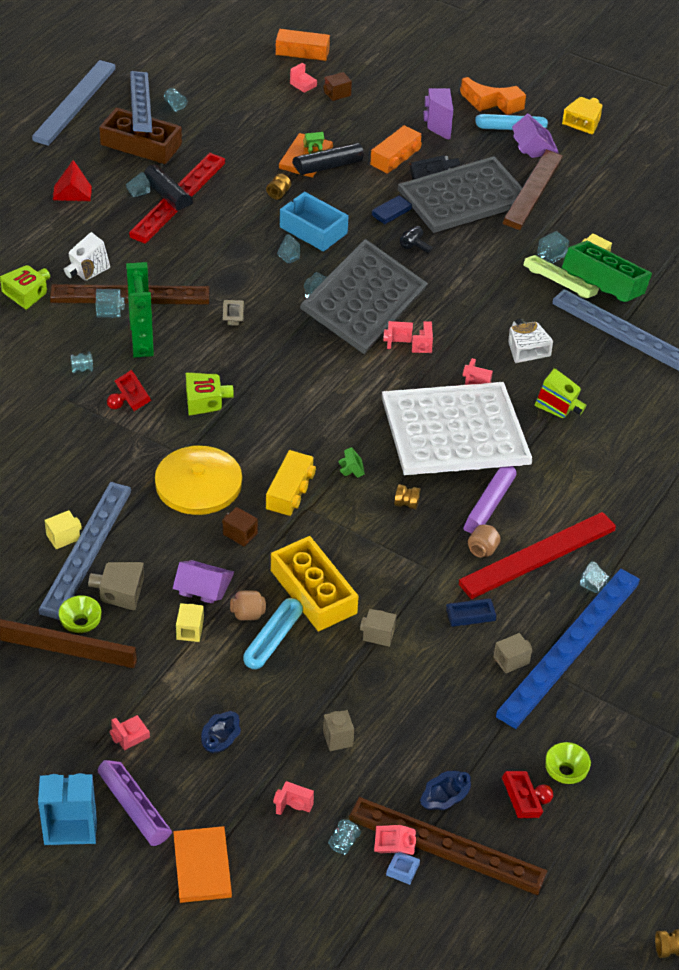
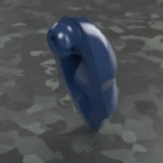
M229 711L222 714H214L210 718L209 722L204 725L201 734V743L206 751L219 753L232 745L234 739L241 732L238 714Z
M446 771L438 777L431 779L426 783V790L420 799L422 807L427 810L438 809L444 811L453 804L459 803L470 790V775L467 772Z

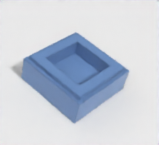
M395 853L387 869L386 876L410 885L420 865V859L404 853Z

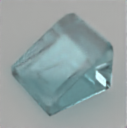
M143 172L126 184V188L132 197L150 193V183Z
M287 234L278 250V255L286 263L294 262L300 257V244L291 235Z
M591 561L582 573L580 585L599 594L610 581V577L596 563Z

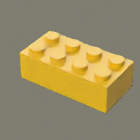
M311 536L271 553V572L288 594L300 601L303 606V613L318 632L357 614L359 596Z

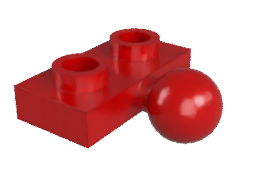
M130 370L114 380L122 393L109 395L107 405L111 409H119L123 406V401L127 400L133 411H136L152 400L134 372Z
M506 771L502 776L517 817L540 818L543 813L541 804H547L553 799L551 787L541 784L534 789L527 771Z

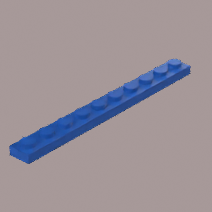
M620 568L499 708L496 718L517 729L639 585L640 579Z

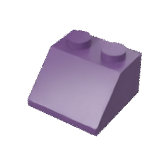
M429 89L428 96H425L427 111H424L423 119L427 121V128L445 139H451L453 105L450 89Z
M527 113L512 126L514 131L513 137L519 143L518 148L523 154L527 153L532 158L542 157L546 149L559 153L550 132L530 114Z
M193 560L179 562L173 589L179 590V594L182 596L192 597L197 595L201 596V601L214 603V600L217 601L223 598L234 572Z

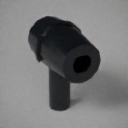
M413 226L406 230L400 238V244L405 249H411L413 246H416L429 254L433 248L420 240L423 236V230L419 226Z

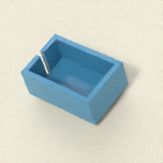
M304 191L293 199V202H289L280 209V228L324 252L348 233V215Z
M78 773L69 775V778H64V775L58 774L40 776L38 804L44 845L96 844L97 815L92 774Z

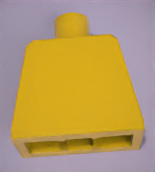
M579 97L564 109L562 124L593 135L601 118L602 104L596 98L589 100Z

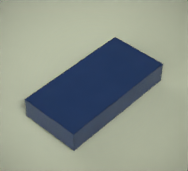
M399 195L373 209L372 216L385 225L410 211L412 204Z
M491 598L446 605L451 627L496 621V613Z

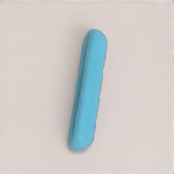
M479 114L476 116L475 122L481 129L513 130L512 126L524 116ZM532 116L543 127H547L548 120L546 118Z
M295 598L285 599L244 653L243 660L248 668L259 669L265 664L301 616L303 606L299 600Z

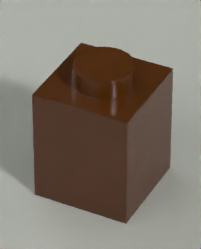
M344 72L325 77L324 93L332 101L351 96L352 81Z
M238 507L231 513H227L223 518V535L244 547L258 534V519Z

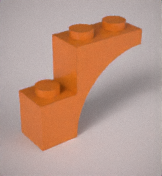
M469 77L462 79L460 88L462 96L479 112L498 106L506 115L525 108L526 94L517 86L494 88L478 84Z

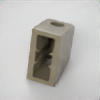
M108 562L105 565L103 575L90 574L88 586L100 589V600L102 602L136 610L144 581V563Z

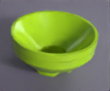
M74 596L61 604L58 614L60 623L66 630L74 633H85L94 629L99 624L102 612L99 603L95 599L88 596ZM79 618H84L88 621L82 626L74 623Z
M568 742L556 744L549 749L546 755V769L549 775L558 782L565 784L578 783L587 776L590 770V757L577 744ZM568 766L573 770V773L570 775L562 774L559 768Z

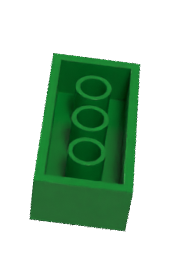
M588 240L569 247L562 269L568 271V274L584 279L585 283L595 285L601 291L611 293L623 302L645 294L652 275L651 272Z

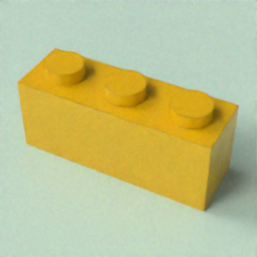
M291 450L288 451L266 493L267 510L291 516L294 508L297 509L299 507L301 494L306 493L308 481L313 479L315 475L314 457Z

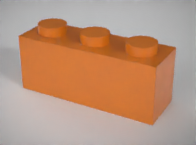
M279 29L276 38V55L327 60L330 48V35Z
M405 125L371 150L370 165L388 174L412 154L420 150L422 145L421 133Z

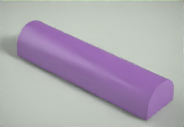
M513 466L500 467L468 516L463 528L465 531L472 533L477 526L487 523L517 475Z
M104 760L98 768V774L149 844L157 846L163 843L172 834V830L121 762Z

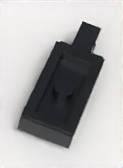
M445 155L409 163L413 180L460 165L459 158L449 160L448 156Z

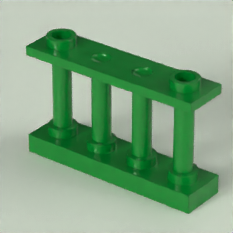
M147 262L126 263L133 358L154 356L151 292H149Z

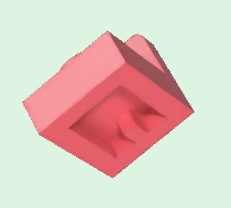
M301 63L290 70V84L305 93L317 86V80L305 73V64Z
M389 321L388 329H384L383 340L387 341V349H391L392 342L411 343L413 323Z
M423 322V330H419V335L412 336L413 353H432V322Z
M472 358L470 364L465 365L463 377H466L465 385L491 383L493 371L475 367L476 359Z
M138 715L122 723H119L117 718L111 720V737L116 744L120 743L124 750L150 738L149 730Z
M286 781L282 790H277L273 803L276 804V814L281 815L286 804L296 810H304L310 813L313 806L314 791Z
M402 825L376 826L374 852L413 855L416 844L415 829Z

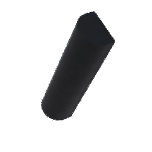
M353 143L296 156L293 158L292 164L300 175L360 162L363 160L364 152L359 143Z
M153 164L145 169V181L176 211L194 204L192 197L158 165Z

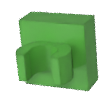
M323 132L305 134L303 139L304 148L308 147L309 153H312V147L314 146L318 148V151H322Z
M352 447L344 450L345 458L338 461L342 467L340 472L344 476H348L353 472L357 478L365 475L362 459Z

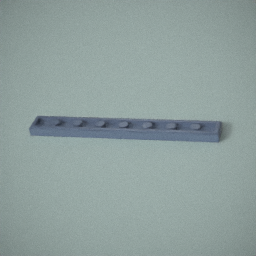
M99 60L33 134V141L49 146L114 72L115 64Z
M130 71L133 131L152 132L148 73Z
M565 289L553 298L552 304L679 371L678 348Z
M113 482L109 483L39 608L40 615L59 620L58 613L61 604L67 599L74 597L127 501L131 493V487Z

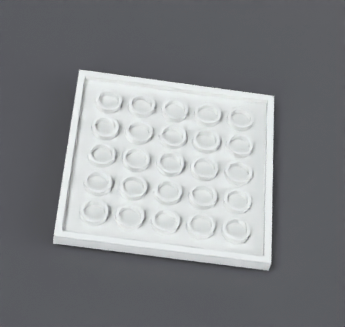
M504 382L382 392V401L404 475L532 464L531 453Z

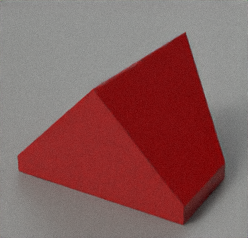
M73 160L55 184L53 200L91 201L92 186Z

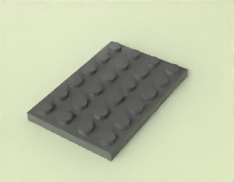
M495 156L398 184V191L412 204V208L433 233L508 211L522 190L520 184Z
M365 239L302 302L300 309L365 354L384 334V329H388L389 321L395 322L423 292L428 283Z

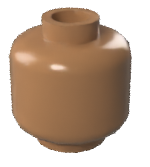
M485 524L477 526L468 539L470 551L477 557L491 556L501 541L500 535L493 526Z
M238 591L235 598L230 601V610L238 620H258L265 613L266 601L258 591Z

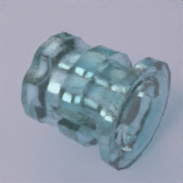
M170 88L165 92L164 100L174 111L182 110L186 106V97L181 95L175 88Z
M88 351L87 355H83V353L78 354V356L70 355L72 373H76L77 370L85 372V369L93 372L90 351Z
M342 819L339 820L338 828L335 829L328 843L337 853L347 854L350 846L355 842V838L360 836L361 831L353 822Z

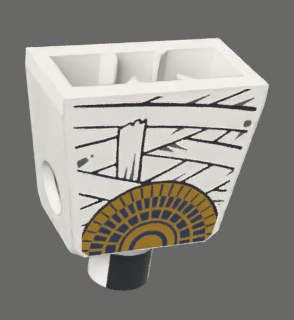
M92 232L89 233L69 251L71 264L64 268V272L69 278L77 274L82 279L88 280L109 269L110 264L104 242Z
M517 319L513 322L512 327H510L509 345L515 363L551 356L553 340L538 322L524 323L522 319Z

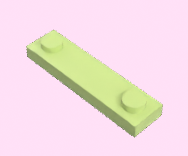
M536 255L525 258L523 265L528 267L531 272L541 274L577 292V295L582 298H590L598 293L599 287L585 283L583 279L568 274L567 271Z

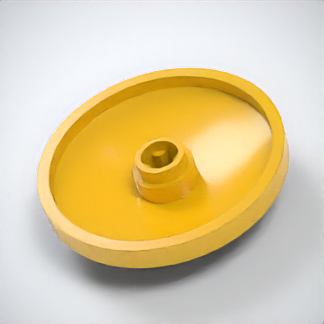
M189 446L170 453L160 462L155 473V486L160 499L172 509L193 515L210 514L226 508L238 497L242 487V472L237 461L220 449L209 446Z

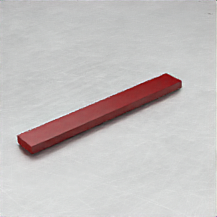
M209 153L178 185L193 197L225 164V158ZM163 198L129 232V237L146 244L178 211Z
M601 512L459 579L458 585L472 600L615 531L616 525Z

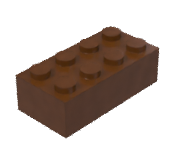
M116 107L99 127L100 145L166 164L182 145V130L179 125L151 118L152 132L133 131L132 112Z

